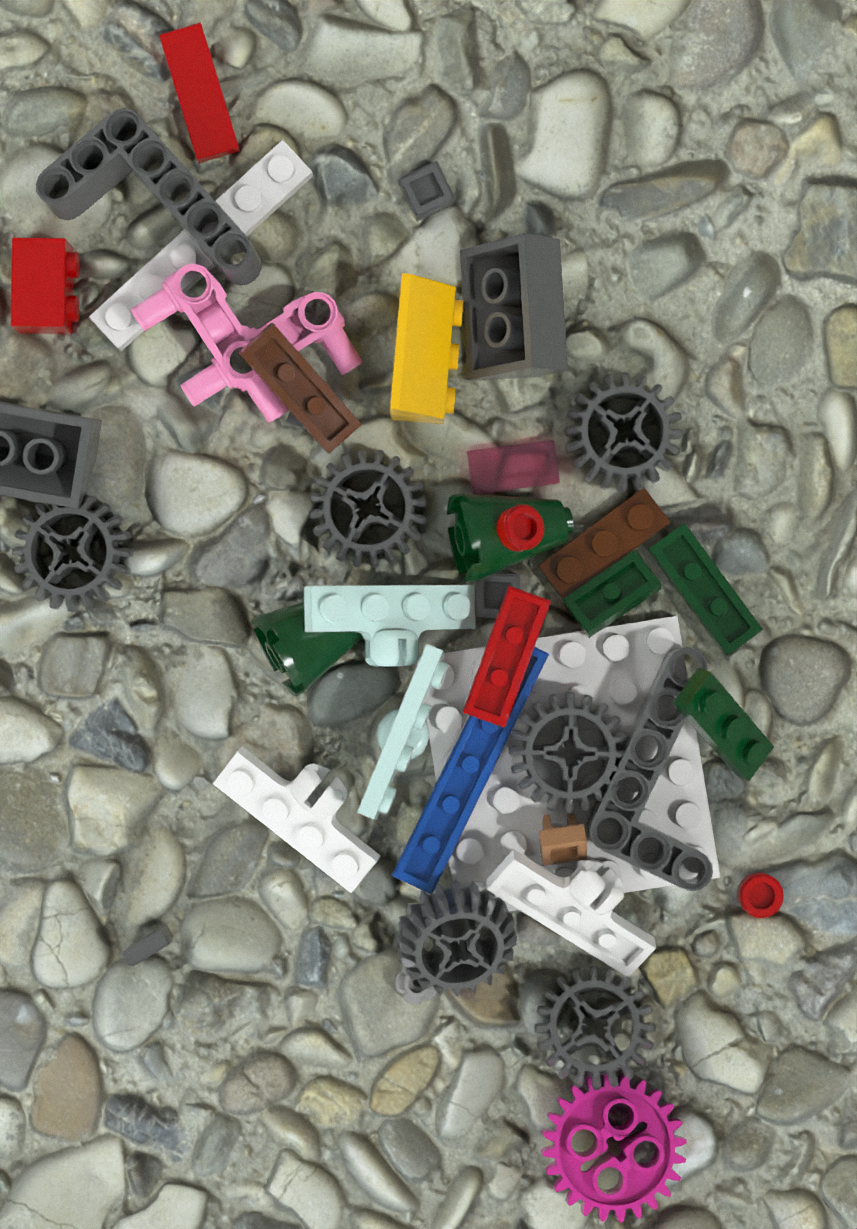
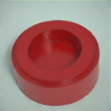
M517 505L502 512L497 522V534L501 543L509 550L516 552L525 551L536 547L540 543L544 534V523L538 511L533 507Z
M755 872L747 875L742 879L737 889V898L740 906L748 914L757 918H766L774 915L783 903L784 894L780 883L767 873Z

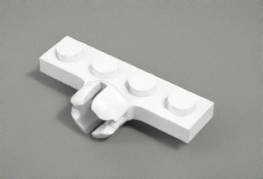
M242 746L213 784L352 893L381 855L351 833L336 819L337 810L347 798V788L343 781L336 776L328 788L322 791L317 786L330 770L320 764L305 766L295 780L287 781Z
M513 849L486 879L488 891L625 976L629 977L656 949L654 937L612 911L624 898L623 882L609 866L604 868L598 875L596 871L603 865L599 860L590 859L584 861L570 876L562 878L552 874Z

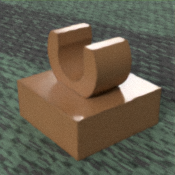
M573 812L567 814V826L554 828L551 825L549 814L544 815L542 820L543 830H539L543 866L587 860V839L584 824L577 825L575 814Z

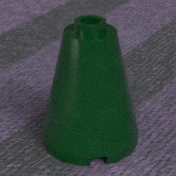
M460 493L449 497L447 505V515L455 513V526L448 527L451 552L459 574L467 573L464 578L466 583L478 581L566 543L568 533H572L574 528L573 517L569 507H563L558 499ZM517 505H528L537 510L542 517L544 523L543 538L532 549L520 552L509 550L501 543L498 537V519L502 512L508 508Z
M304 602L260 614L251 619V623L257 626V628L253 629L254 634L274 672L279 670L282 674L285 672L289 677L282 684L292 696H298L305 692L363 638L362 634L356 631L305 632Z

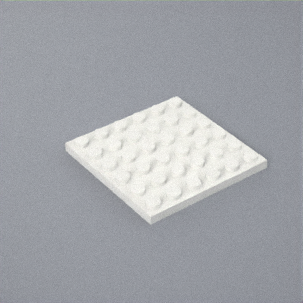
M678 616L605 627L590 638L587 637L584 631L538 638L535 647L549 653V656L519 717L524 713L534 721L539 716L532 707V704L536 701L542 704L545 711L552 709L548 701L550 694H556L559 705L565 706L566 693L574 692L575 706L579 707L582 698L587 694L592 696L590 711L594 712L599 704L605 703L608 705V710L602 719L606 721L615 715L621 719V722L611 729L613 734L618 732H627L628 734L663 659L671 650L682 647ZM485 647L444 653L442 662L449 664L440 688L437 689L431 686L425 703L432 706L426 721L430 733L429 740L436 782L469 716L463 713L462 710ZM683 654L675 660L673 667L678 678L687 680ZM663 695L655 702V714L662 721L669 720L676 713L677 707L673 704L675 700L669 695ZM577 715L578 735L582 743L605 746L598 728L588 719ZM563 716L554 718L546 723L538 732L533 745L551 744L557 741L561 735ZM518 717L513 729L526 733L529 726L522 723ZM686 719L638 821L701 851L712 863L713 874L711 879L720 878L697 732ZM570 729L569 740L563 742L565 747L560 745L558 751H546V753H555L566 760L568 775L570 774V764L576 762L574 758L579 759L580 754L592 753L573 746L572 739H570ZM511 734L449 859L452 883L456 879L461 884V887L465 889L474 881L480 891L487 888L486 879L513 849L552 874L562 878L570 876L584 861L590 859L599 860L603 865L596 873L599 875L608 866L612 868L623 882L624 893L674 885L604 852L594 845L587 835L586 828L589 816L597 802L594 794L587 796L591 807L589 811H583L579 799L573 800V813L576 816L577 825L584 824L587 860L543 866L539 840V830H543V816L550 815L551 825L554 828L566 827L567 813L564 812L563 808L564 799H558L556 808L551 811L546 808L548 794L544 793L542 798L536 803L531 800V794L537 788L534 783L524 790L519 787L518 783L520 780L528 776L526 771L512 773L511 766L515 763L523 762L522 756L509 755L508 750L513 746L522 747L523 740L516 739ZM652 736L640 738L635 746L636 755L642 761L654 758L658 750L657 742ZM625 741L616 743V748L621 749ZM533 758V763L539 776L548 784L562 789L561 771L558 763L552 760ZM604 760L588 761L582 764L578 769L576 788L591 782L600 772ZM625 777L618 782L620 788L616 791V795L619 800L630 801L636 797L639 785L635 778ZM605 818L602 820L596 830L598 838L602 841H612L615 839L620 831L617 819ZM653 837L645 838L638 846V856L646 861L654 859L660 851V843L657 838ZM687 857L680 863L679 875L682 879H693L698 875L701 868L698 858ZM505 901L509 912L519 910Z

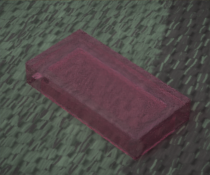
M554 440L467 451L472 494L482 495L560 484Z

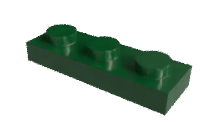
M685 523L647 549L725 656L734 652L763 630Z
M698 668L673 702L736 776L750 781L774 748L772 743L712 672Z

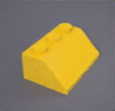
M402 273L390 403L392 420L444 425L445 413L454 414L456 388L447 387L449 370L458 369L460 344L451 343L452 326L461 327L464 301L455 299V286L413 274Z

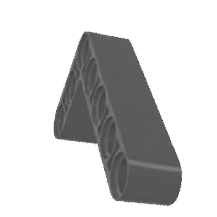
M122 108L110 113L38 176L36 192L40 199L59 219L72 220L82 215L128 174L133 172L227 280L241 286L250 284L260 275L262 268L261 259L248 237L145 121L131 109ZM136 131L131 139L122 141L126 134ZM102 160L97 168L89 170L93 162ZM163 161L157 170L148 172L152 164ZM69 188L64 196L55 199L59 191ZM190 191L187 199L182 202H175L179 194ZM218 222L217 227L213 231L205 234L202 233L203 228L208 223ZM241 252L246 253L242 262L229 265L233 255Z
M681 647L671 650L663 659L628 733V739L625 740L621 748L625 749L622 758L617 757L616 765L620 771L612 772L610 776L612 785H604L602 789L604 794L603 800L601 802L597 800L589 816L586 828L590 840L602 851L680 888L696 891L707 886L712 878L713 867L709 858L695 847L638 821L686 720L685 716L676 709V713L672 718L662 721L655 714V702L663 695H669L675 700L691 679L681 680L676 676L673 666L679 656L683 654L690 656L695 662V672L698 668L708 670L707 660L703 653L695 648ZM644 736H652L657 742V753L654 758L642 761L636 755V743ZM633 777L639 785L638 794L630 801L619 800L616 795V788L612 787L613 783L617 786L621 779ZM605 818L617 819L620 825L619 834L612 841H602L597 836V826ZM649 837L657 838L660 843L659 854L652 860L640 859L638 856L640 842ZM687 857H697L701 866L698 875L693 879H682L679 875L680 863Z

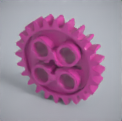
M622 1073L618 1080V1086L612 1088L609 1084L608 1075L602 1076L600 1090H593L592 1078L586 1076L587 1090L582 1092L578 1087L571 1084L570 1090L574 1098L570 1102L559 1096L556 1098L558 1104L563 1109L561 1114L547 1113V1117L556 1125L555 1129L542 1130L541 1134L543 1137L553 1141V1145L541 1149V1154L548 1158H554L555 1161L544 1168L547 1175L560 1174V1177L553 1185L556 1192L569 1188L570 1190L565 1199L566 1203L571 1206L581 1199V1213L584 1216H587L595 1206L597 1207L598 1218L603 1222L608 1217L610 1210H614V1214L620 1223L624 1222L625 1209L629 1208L638 1219L642 1218L641 1204L646 1202L654 1210L658 1209L654 1195L659 1192L664 1196L670 1197L672 1194L664 1183L667 1179L673 1181H680L681 1179L672 1169L673 1164L686 1163V1158L676 1153L675 1147L682 1146L687 1141L684 1137L673 1135V1131L678 1129L683 1123L678 1118L667 1119V1116L674 1108L673 1104L665 1102L657 1105L662 1092L655 1088L645 1095L646 1081L641 1078L636 1081L633 1087H630V1080ZM617 1103L627 1104L629 1108L628 1120L620 1126L610 1125L608 1121L609 1109ZM642 1121L646 1123V1127L642 1131L625 1138L638 1123ZM581 1129L592 1131L594 1139L592 1146L584 1152L573 1150L571 1146L573 1135ZM611 1136L617 1141L625 1138L618 1145L621 1152L617 1156H614L611 1152L603 1154L608 1149L605 1141ZM642 1141H651L655 1147L653 1158L646 1163L636 1162L634 1159L635 1147ZM603 1154L592 1164L591 1168L587 1171H581L583 1163ZM607 1167L616 1168L619 1172L617 1184L610 1189L599 1188L597 1184L599 1173Z

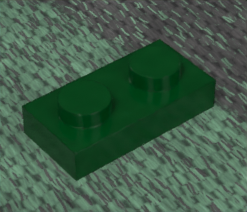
M634 550L563 598V603L587 637L590 638L661 590V583Z

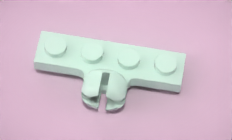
M474 585L304 587L305 632L356 631L361 633L365 639V660L369 665L375 667L410 666L416 664L419 660L418 639L421 632L426 630L475 629Z
M426 644L400 708L391 710L379 722L376 735L382 753L357 813L377 820L380 812L387 815L397 793V789L390 787L396 771L399 770L405 773L410 760L420 756L426 749L425 747L430 736L426 720L432 706L426 704L425 701L431 686L439 689L449 664L442 662L444 657L443 650Z

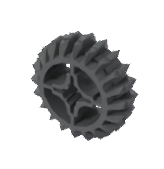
M627 372L622 373L619 380L620 386L615 385L614 379L610 374L605 375L603 378L604 391L595 382L589 383L587 389L592 399L580 393L574 399L577 405L583 409V412L569 409L566 415L570 420L577 422L578 426H566L563 432L568 437H577V441L571 442L565 447L566 452L574 453L580 450L582 456L573 462L574 468H581L585 463H588L592 468L586 473L585 479L590 482L598 472L603 474L600 488L604 490L609 487L612 478L617 479V491L619 493L626 491L627 479L632 480L636 491L642 490L644 488L643 474L653 484L658 482L660 476L655 466L666 472L673 467L664 454L678 456L681 452V448L669 443V440L681 439L684 436L683 430L670 428V424L681 420V413L674 412L667 415L665 411L674 403L673 397H666L660 403L656 398L663 388L660 384L657 383L650 392L643 390L647 383V377L641 375L635 387L630 386V375ZM619 398L638 402L630 413L624 415L616 414L610 409L606 411L599 406L606 401ZM648 411L654 417L658 428L656 449L649 444L650 440L645 437L641 430V422ZM590 416L598 421L597 425L606 435V443L598 455L593 450L588 437ZM633 416H636L637 419L632 424V429L629 433L633 441L629 443L626 438L623 443L619 442L611 450L610 446L616 440L615 436L618 432L613 425L618 423L621 427L624 423L628 424ZM622 450L633 452L637 456L640 454L648 460L639 466L631 468H621L608 464L613 456Z
M359 449L358 457L360 463L352 465L350 456L345 453L341 455L342 462L346 467L345 469L339 471L333 463H329L326 466L329 473L334 477L331 482L324 477L318 476L316 478V484L326 489L324 495L319 493L310 494L309 499L314 503L322 504V509L309 511V517L314 520H324V524L316 526L313 532L315 536H322L329 532L331 537L322 545L326 551L331 550L337 543L341 546L337 552V560L343 562L349 551L355 553L353 557L354 567L359 568L361 566L363 555H370L369 562L371 568H378L377 554L385 553L388 563L393 564L396 560L391 551L392 548L397 546L405 555L410 552L409 546L403 541L406 535L412 540H420L421 534L412 529L411 526L412 523L425 525L427 517L421 514H414V510L427 507L428 501L426 498L413 499L412 494L420 492L424 488L421 481L410 485L406 483L414 474V469L409 466L400 474L397 473L396 469L401 461L398 456H394L388 466L382 464L384 460V452L382 450L376 451L374 462H367L366 450ZM361 474L380 475L371 488L365 492L358 493L342 486L349 479ZM391 482L400 489L405 500L406 509L403 521L389 512L383 504ZM380 490L376 496L379 503L375 506L376 509H381V515L389 520H385L380 516L369 515L366 520L363 519L359 528H357L361 521L357 515L362 512L360 509H356V503L348 498L368 503ZM334 497L349 506L353 511V519L345 537L337 530L333 521L332 505ZM372 525H381L396 532L389 539L378 544H357L360 536Z
M87 495L79 509L51 504L53 510L50 511L45 504L37 503L35 508L41 517L38 520L27 514L23 517L24 523L31 527L29 533L21 530L15 532L16 538L26 541L25 548L15 547L12 549V555L25 557L26 561L17 564L14 567L15 572L19 574L30 572L31 574L22 582L23 588L31 589L39 584L40 586L35 592L34 599L42 602L51 594L50 608L56 610L62 606L66 598L68 612H77L79 598H81L85 609H94L95 601L93 594H96L102 602H108L111 598L105 586L108 584L116 590H121L123 587L121 581L114 578L116 571L122 574H130L131 571L130 567L119 564L120 557L130 558L134 555L132 549L120 548L119 543L131 539L130 532L121 531L115 533L114 531L124 522L123 518L117 515L106 520L112 509L107 503L100 505L94 512L96 498L91 495ZM70 517H85L89 519L83 528L78 527L74 533L68 536H64L51 528L57 522ZM99 529L105 538L107 547L104 566L96 560L92 553V545L97 538L95 534ZM43 539L52 548L54 553L53 561L48 567L50 570L48 575L44 572L40 560V548ZM58 541L74 546L79 541L80 544L77 547V551L81 554V558L87 561L89 565L72 559L67 564L66 560L69 554ZM77 569H82L95 577L87 585L75 589H64L58 586L63 577L67 578Z
M574 692L566 693L565 706L559 705L556 694H550L548 701L552 709L545 711L542 704L538 701L534 702L532 707L539 716L534 721L524 713L519 717L522 723L529 726L527 732L524 733L516 729L512 730L511 736L523 740V746L510 747L508 753L512 756H522L523 762L513 764L511 771L512 773L527 772L528 776L521 779L518 783L522 790L528 788L533 783L537 786L530 797L533 802H538L544 793L549 795L546 803L548 810L553 811L557 806L558 799H564V812L571 814L574 808L573 800L579 799L583 811H589L591 807L587 796L594 794L596 800L601 802L604 794L600 788L605 784L607 786L612 785L610 779L612 772L620 771L616 765V758H622L625 749H617L616 743L627 740L628 734L627 732L612 733L611 729L621 722L619 716H612L606 721L602 719L608 710L607 704H599L594 712L589 710L592 704V696L584 695L579 707L575 706ZM577 715L588 719L598 728L605 746L582 743L578 735ZM563 716L561 735L557 741L551 744L533 745L538 732L546 723L554 718ZM570 729V739H572L573 746L592 753L580 754L579 759L574 758L576 762L570 764V774L568 775L566 760L555 753H546V751H558L560 745L565 747L563 742L569 740ZM533 758L552 760L558 763L561 771L562 789L548 784L539 776L535 769ZM604 760L598 775L586 785L576 788L578 769L581 765L588 761ZM613 783L612 787L616 788V791H618L620 786L618 784L617 786H615V784Z
M455 879L451 889L444 890L437 883L436 893L429 895L423 891L420 892V904L408 902L407 915L399 916V931L396 932L395 940L399 949L398 957L400 963L406 968V972L411 980L418 979L423 990L434 986V990L440 996L447 988H451L452 992L458 997L461 988L469 987L475 993L477 984L482 981L492 985V973H505L506 966L504 962L513 960L514 951L512 947L517 945V935L514 929L515 922L512 913H509L504 900L499 897L495 898V894L488 891L487 888L480 891L474 881L463 889L461 884ZM486 925L489 927V932L483 941L479 939L481 936L480 930ZM427 936L434 939L432 941L433 947L429 952L423 948Z
M596 966L590 967V980L583 981L580 970L575 969L572 971L576 984L569 987L563 977H559L556 982L563 993L558 996L549 989L544 993L546 999L554 1004L552 1009L546 1006H538L537 1013L540 1016L549 1018L548 1023H538L534 1026L536 1033H549L548 1039L537 1043L538 1049L540 1051L554 1049L555 1052L548 1056L545 1062L548 1067L556 1065L560 1060L564 1063L558 1073L560 1079L565 1080L571 1070L577 1072L574 1082L575 1087L581 1088L584 1084L585 1075L592 1076L593 1090H600V1076L608 1075L610 1086L615 1088L618 1086V1079L615 1075L616 1071L621 1069L624 1076L630 1080L634 1077V1072L628 1063L632 1060L637 1065L644 1067L647 1062L644 1056L637 1053L639 1047L645 1050L653 1049L654 1042L641 1038L642 1033L656 1031L655 1023L641 1021L642 1017L653 1013V1008L651 1005L637 1008L636 1003L644 997L645 993L642 989H638L629 996L626 991L630 987L632 980L628 976L622 979L619 986L613 984L615 979L614 969H608L605 981L598 980V969ZM589 992H601L611 995L619 1001L603 1010H595L587 1005L579 995ZM569 1003L579 1019V1026L570 1038L561 1045L558 1037V1022L563 1009ZM581 1010H584L589 1018L592 1017L595 1022L607 1019L608 1026L603 1027V1031L606 1032L605 1040L610 1045L609 1047L595 1034L583 1037L582 1029L588 1028L587 1024L584 1023L586 1019ZM628 1012L633 1024V1035L629 1046L622 1053L611 1036V1030L615 1023ZM593 1045L599 1047L611 1062L602 1065H589L575 1060L570 1055L586 1046Z

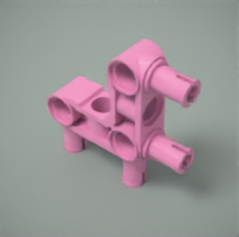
M188 264L166 277L164 282L161 283L163 286L161 290L130 309L144 332L177 311L180 314L185 312L214 356L211 359L213 364L180 385L194 407L228 386L229 389L234 387L235 389H241L242 392L247 390L268 423L288 411L285 405L253 369L245 373H239L230 365L231 353L237 348L245 347L270 323L275 324L297 351H300L312 342L316 344L321 343L341 375L346 374L363 362L343 330V327L346 326L344 323L345 319L338 310L335 301L323 292H313L295 299L282 307V313L258 329L254 327L249 329L247 326L240 324L225 301L226 292L212 274L199 264ZM198 272L205 277L207 287L201 296L192 298L182 292L181 280L186 273ZM313 299L323 301L328 307L329 315L323 324L313 325L305 317V307Z

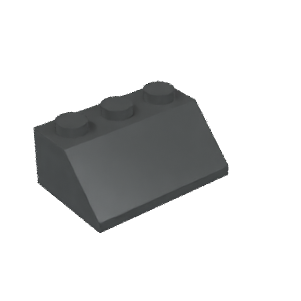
M522 233L460 250L468 380L531 378L568 371L560 239Z
M0 401V495L79 509L96 463L102 420Z

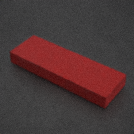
M197 23L159 35L198 163L239 152L240 148L202 24Z
M512 586L507 587L462 710L463 713L505 728L550 606V600Z

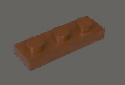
M270 323L238 352L326 453L330 454L362 425L275 324Z
M644 487L537 567L563 600L573 591L621 560L668 525L670 521Z

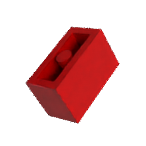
M12 238L11 327L20 334H72V322L79 321V298L77 295H73V278H79L80 256L77 251H73L72 245L66 238Z

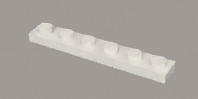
M282 140L221 195L216 202L242 232L248 236L313 177V172ZM218 222L208 223L203 228L202 233L205 234L213 231L217 227ZM183 230L95 310L89 318L122 351L143 332L130 309L163 288L161 283L164 282V279L182 266L199 264L210 271L215 265ZM198 272L186 273L181 280L182 292L185 294L203 275Z

